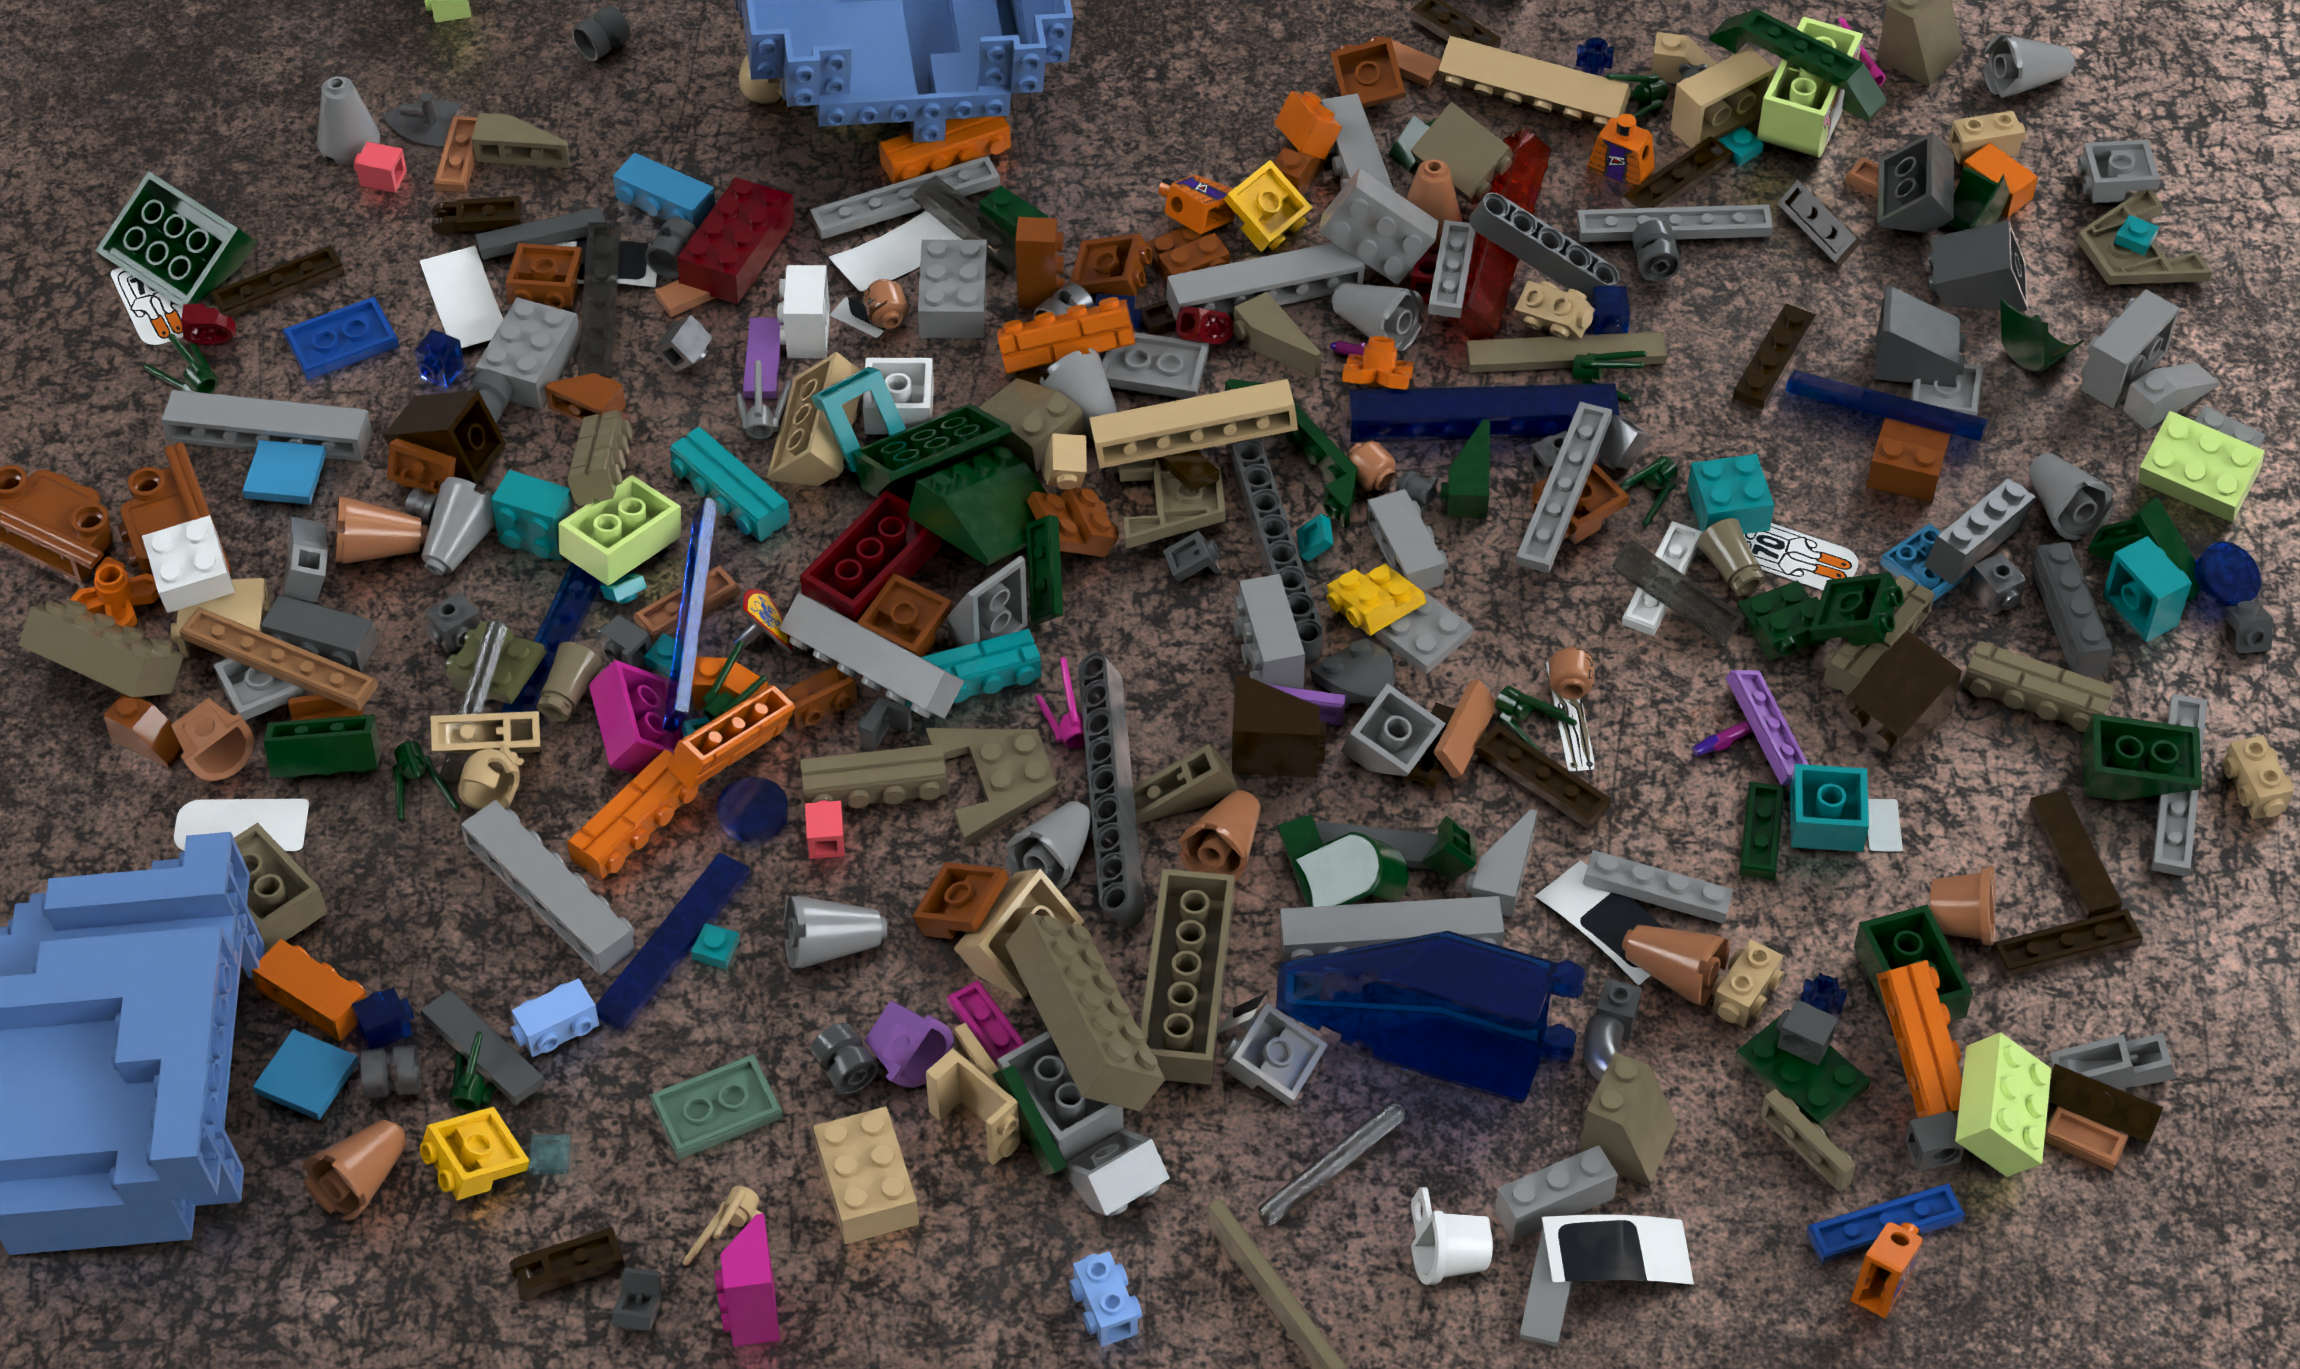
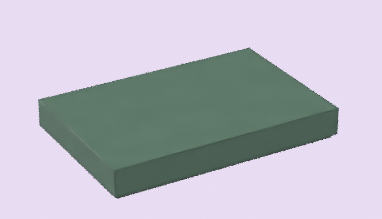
M755 1054L649 1094L650 1102L678 1160L783 1119L782 1109Z

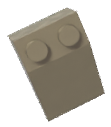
M1016 378L979 407L1011 426L1012 432L1000 441L999 444L1006 446L1031 466L1035 472L1041 469V463L1052 433L1085 435L1082 408L1057 390Z
M258 822L234 837L250 873L247 906L265 943L266 953L280 939L287 941L327 914L320 887Z

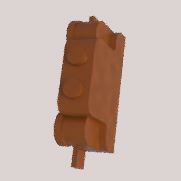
M182 442L164 448L170 467L163 469L143 467L134 471L128 478L127 484L133 499L122 505L120 512L123 522L117 524L123 543L130 542L131 547L126 548V552L132 568L139 566L141 574L148 573L153 575L143 542V535L210 515L211 517L185 445ZM220 541V544H221V547H222V551H223V554H224V557H225V561H226V564H227V567H228V571H229V574H230V578H232V575H231V571H232V570H231L230 564H229V562H228V559H227V557H226L225 551H224V549H223L222 543H221V541Z
M5 465L0 467V545L83 583L91 574L93 567L104 556L103 552L111 545L113 532L110 526L108 511L100 504L101 496L92 487H84L71 481L64 474H56L49 470H38L27 477L25 470L19 466Z

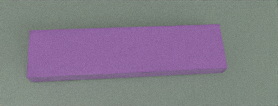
M1731 670L1726 680L1781 786H1790L1795 764L1809 765L1760 671Z

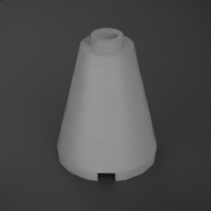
M2005 34L1996 35L1989 41L1985 49V54H1989L1988 64H1983V72L1990 92L1994 95L1999 94L2000 97L2004 98L2069 76L2074 68L2075 59L2066 46Z
M336 76L328 79L322 85L317 146L324 158L326 156L333 158L335 163L354 164L356 155L361 153L366 142L380 144L381 136L375 121L352 81L346 77Z
M1344 283L1332 295L1333 310L1336 314L1367 337L1383 336L1394 339V347L1398 351L1406 350L1420 332L1422 324L1417 321L1419 312L1424 314L1425 306L1423 297L1417 291L1406 288Z
M1088 348L1089 354L1082 355L1080 350L1074 351L1052 364L1047 369L1050 375L1046 380L1041 377L1040 385L1061 392L1082 408L1085 434L1094 442L1090 417L1116 413L1118 411L1100 355L1093 348Z
M2045 453L2033 460L2028 472L2029 477L2054 530L2060 536L2068 540L2082 539L2080 534L2088 531L2093 534L2109 520L2115 503L2112 501V494L2114 495V493L2106 483L2053 453Z
M457 477L446 478L440 486L421 556L425 562V568L436 575L452 573L496 525L491 503L493 494L486 490L483 496L474 491L476 484Z
M1070 801L1013 835L1005 846V850L1008 849L1009 855L1005 860L1011 873L1014 875L1015 872L1041 868L1057 889L1061 891L1068 884L1093 829L1090 809L1084 804Z
M799 895L788 897L786 900L784 927H788L789 939L784 940L787 959L791 968L802 969L878 947L881 944V939H886L887 937L886 918L880 917V913L876 909Z

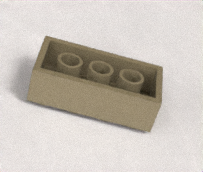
M67 600L66 604L48 601L46 605L30 606L19 646L132 698L172 694L184 654L173 650L171 643L160 639H148L143 636L144 632L131 626H119L115 624V618L102 613L93 614L86 611L87 606L77 601Z

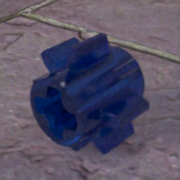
M1588 38L1585 45L1578 44L1576 66L1582 67V70L1586 73L1597 76L1602 75L1605 68L1612 69L1614 47H1608L1607 42L1602 38Z
M1819 973L1813 982L1805 979L1800 1001L1833 1015L1835 1013L1841 1015L1847 990L1840 989L1839 978Z

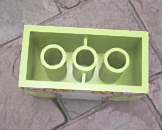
M1802 17L1797 28L1798 30L1859 60L1863 33ZM1782 59L1763 98L1758 140L1820 158L1842 114L1845 90Z

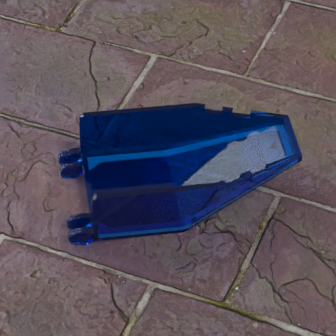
M1447 930L1281 962L1278 967L1276 1009L1317 1031L1324 1026L1340 1034L1339 1041L1350 1047L1353 1042H1356L1372 1050L1370 1057L1382 1063L1521 1104L1528 1098L1542 1057L1552 1060H1563L1565 1062V1060L1569 1061V1058H1572V1055H1574V1043H1576L1577 1035L1573 1028L1570 1029L1562 1024H1555L1549 1027L1553 995L1563 998L1568 997L1573 1000L1574 998L1578 999L1579 996L1581 997L1584 991V985L1582 984L1585 981L1586 972H1584L1585 969L1582 968V965L1579 966L1578 963L1574 964L1573 961L1567 959L1557 963Z

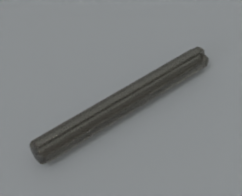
M491 619L487 622L459 715L481 714L507 632V626L502 621ZM446 753L440 772V779L447 784H459L469 753Z
M1395 1101L1389 1102L1260 1205L1258 1208L1260 1219L1267 1225L1275 1224L1401 1123L1405 1118L1404 1109Z

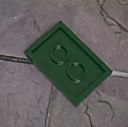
M1779 1016L1736 1051L1735 1059L1771 1091L1776 1088L1784 1097L1792 1099L1798 1106L1799 1111L1811 1123H1816L1823 1127L1866 1091L1871 1080L1831 1045L1818 1066L1778 1048L1780 1032L1776 1031L1775 1028L1780 1018Z

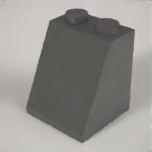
M2009 220L1932 237L1933 251L1928 252V260L1933 275L1928 277L1929 286L1932 294L1938 295L1942 306L2000 310L2001 297L2020 312L2028 310L2026 262Z
M1885 286L1876 333L1874 379L1913 383L1914 379L1916 380L1917 378L1921 379L1920 384L1934 385V381H1938V386L1954 387L1956 376L1963 375L1965 355H1959V352L1964 351L1966 336L1964 332H1960V318L1894 287Z

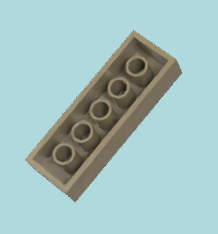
M1162 868L1140 1030L1144 1034V1040L1151 1053L1157 1058L1158 1066L1166 1081L1212 1085L1234 908L1235 875Z
M1028 913L1006 942L1005 947L1081 1096L1141 1112L1164 1082L1165 1077L1158 1066L1157 1058L1151 1053L1144 1040L1143 1032L1136 1025L1130 1013V1007L1124 1002L1119 993L1116 981L1110 976L1103 957L1094 946L1090 932L1079 924L1071 925L1057 921L1051 916L1043 917Z

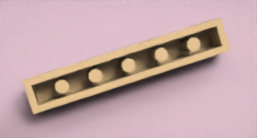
M1449 36L1438 70L1441 78L1445 80L1444 83L1451 87L1462 88L1465 85L1474 88V92L1483 96H1491L1494 93L1504 96L1503 99L1513 104L1520 105L1522 101L1533 104V108L1542 112L1550 113L1551 110L1563 112V116L1571 120L1589 119L1600 128H1604L1610 118H1618V116L1625 113L1631 95V90L1627 83L1608 80L1601 76Z
M1288 379L1090 417L1099 469L1298 430L1295 404Z

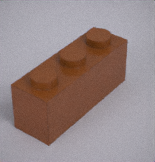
M1018 217L1015 240L1018 308L1036 309L1045 300L1053 297L1054 293L1065 285V277H1059V274H1064V255H1058V252H1063L1064 232H1058L1057 218Z

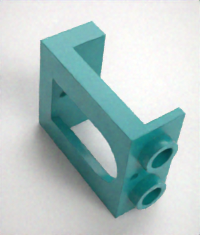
M867 367L811 396L816 409L824 412L845 458V462H843L844 469L856 473L851 452L861 448L853 432L842 404L870 390L887 428L888 436L906 430L880 370L872 367Z

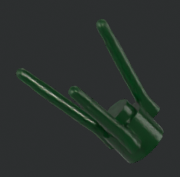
M1609 73L1606 75L1608 80L1640 82L1635 87V90H1631L1630 98L1636 97L1639 103L1647 106L1631 114L1636 119L1652 110L1662 108V102L1667 99L1668 88L1666 82L1658 74L1633 75Z
M169 334L168 338L189 364L183 373L185 384L149 364L143 365L144 370L182 391L211 394L218 385L219 378L212 372L197 345L191 343L190 348L198 363L174 334Z
M1643 350L1602 354L1587 353V355L1576 354L1573 363V380L1582 381V388L1594 389L1629 402L1632 400L1630 395L1599 384L1595 380L1602 379L1604 368L1642 369L1644 367L1643 362L1608 360L1646 357L1647 352Z
M1659 456L1646 468L1625 479L1619 485L1625 491L1641 480H1644L1649 488L1654 490L1662 489L1642 522L1644 527L1649 525L1667 495L1676 488L1672 480L1677 477L1678 469L1674 461L1667 456Z
M742 641L737 642L711 690L702 698L707 703L702 711L710 721L745 701L767 681L765 675L761 676L736 698L726 691L721 695L717 694L744 645Z
M1511 685L1506 686L1500 692L1495 702V708L1502 712L1499 721L1509 726L1520 739L1538 751L1539 748L1514 720H1524L1529 715L1531 709H1534L1571 726L1577 724L1575 719L1566 716L1567 712L1565 710L1528 696Z
M407 741L398 745L394 751L397 764L392 768L395 775L397 819L399 821L404 819L403 777L417 779L423 775L425 770L428 771L453 810L459 811V804L433 766L431 757L424 755L421 744L415 741Z
M478 1031L475 1035L465 1073H463L464 1057L458 1051L456 1052L453 1085L449 1097L450 1102L455 1107L465 1111H477L480 1104L489 1105L492 1094L496 1090V1087L491 1082L486 1088L484 1078L474 1073L483 1038L481 1031Z

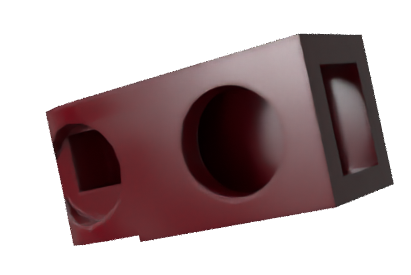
M1430 247L1414 265L1411 280V289L1417 291L1423 297L1424 303L1429 304L1439 252V248Z

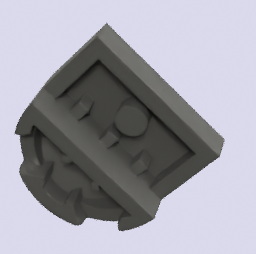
M1366 637L1354 641L1347 648L1325 658L1321 663L1310 669L1314 682L1331 693L1346 695L1345 708L1347 709L1350 707V703L1364 702L1366 707H1370L1388 683L1394 687V682L1397 680L1392 657L1389 652Z

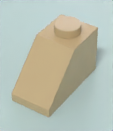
M1657 32L1651 75L1658 74L1666 83L1677 84L1681 77L1679 73L1681 64L1689 63L1695 66L1701 64L1711 66L1716 64L1689 36Z
M1052 433L1041 463V471L1047 485L1057 486L1060 489L1081 488L1087 473L1085 435Z

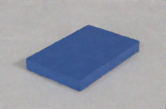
M375 296L282 329L284 337L306 380L400 347L398 338Z

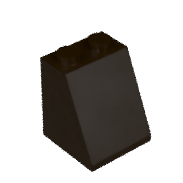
M479 390L414 396L383 434L388 447L391 441L398 438L455 457L454 477L470 481L474 484L478 482L506 445Z
M1907 630L1847 696L1842 719L1852 729L1859 731L1871 740L1879 750L1888 753L1896 760L1952 713L1962 670Z
M1236 674L1232 730V773L1317 778V763L1324 764L1326 721H1319L1320 706L1248 676Z

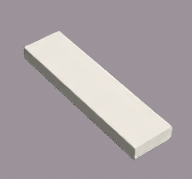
M1674 521L1671 522L1623 615L1622 625L1652 636L1655 635L1699 548L1697 541L1703 533L1702 531Z

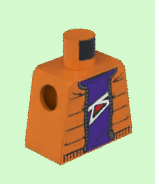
M1621 114L1618 118H1610L1596 139L1587 164V170L1632 188L1637 187L1650 178L1655 170L1652 134L1650 131L1636 126V118L1631 114Z
M1192 175L1179 181L1164 178L1159 185L1158 194L1167 198L1164 209L1165 214L1199 234L1213 230L1235 219L1236 213L1223 200L1233 190L1231 187L1198 175Z
M1893 1222L1885 1225L1865 1255L1850 1300L1851 1302L1886 1319L1912 1274L1923 1244L1920 1230L1915 1225L1907 1222L1901 1223L1900 1226ZM1882 1268L1891 1272L1886 1282L1882 1281L1878 1276V1272Z

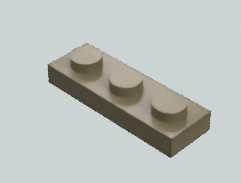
M1776 1088L1764 1096L1760 1117L1837 1191L1842 1192L1851 1185L1856 1164L1848 1152L1833 1144L1818 1124L1811 1123L1799 1111L1796 1103L1792 1099L1784 1097Z

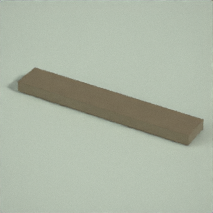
M1663 332L1583 335L1582 339L1573 336L1564 339L1556 336L1467 341L1466 345L1470 373L1573 368L1576 354L1587 355V353L1602 354L1644 350L1647 352L1646 357L1608 361L1643 362L1644 365L1666 364L1667 360Z
M1219 1198L1208 1204L1209 1227L1315 1369H1348L1223 1200Z

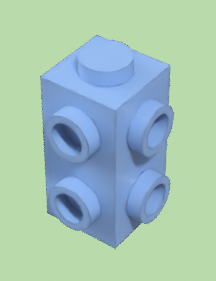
M579 978L570 983L560 984L553 991L536 999L527 1000L519 1007L511 1010L515 1024L510 1027L512 1036L519 1047L526 1046L532 1058L541 1053L550 1052L557 1048L558 1045L576 1036L586 1035L593 1028L599 1026L596 1005Z
M1110 1251L1099 1255L1089 1254L1079 1262L1073 1263L1074 1279L1069 1280V1286L1075 1302L1082 1301L1086 1312H1083V1319L1090 1335L1096 1333L1101 1347L1138 1335V1319L1142 1318V1311L1135 1295L1129 1297L1125 1286L1128 1285V1279L1121 1263L1115 1264Z

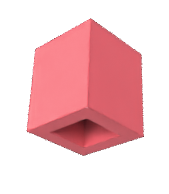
M366 142L363 150L356 155L354 160V171L357 172L360 186L396 193L407 172L403 149Z
M821 800L815 803H805L809 859L845 857L841 801Z

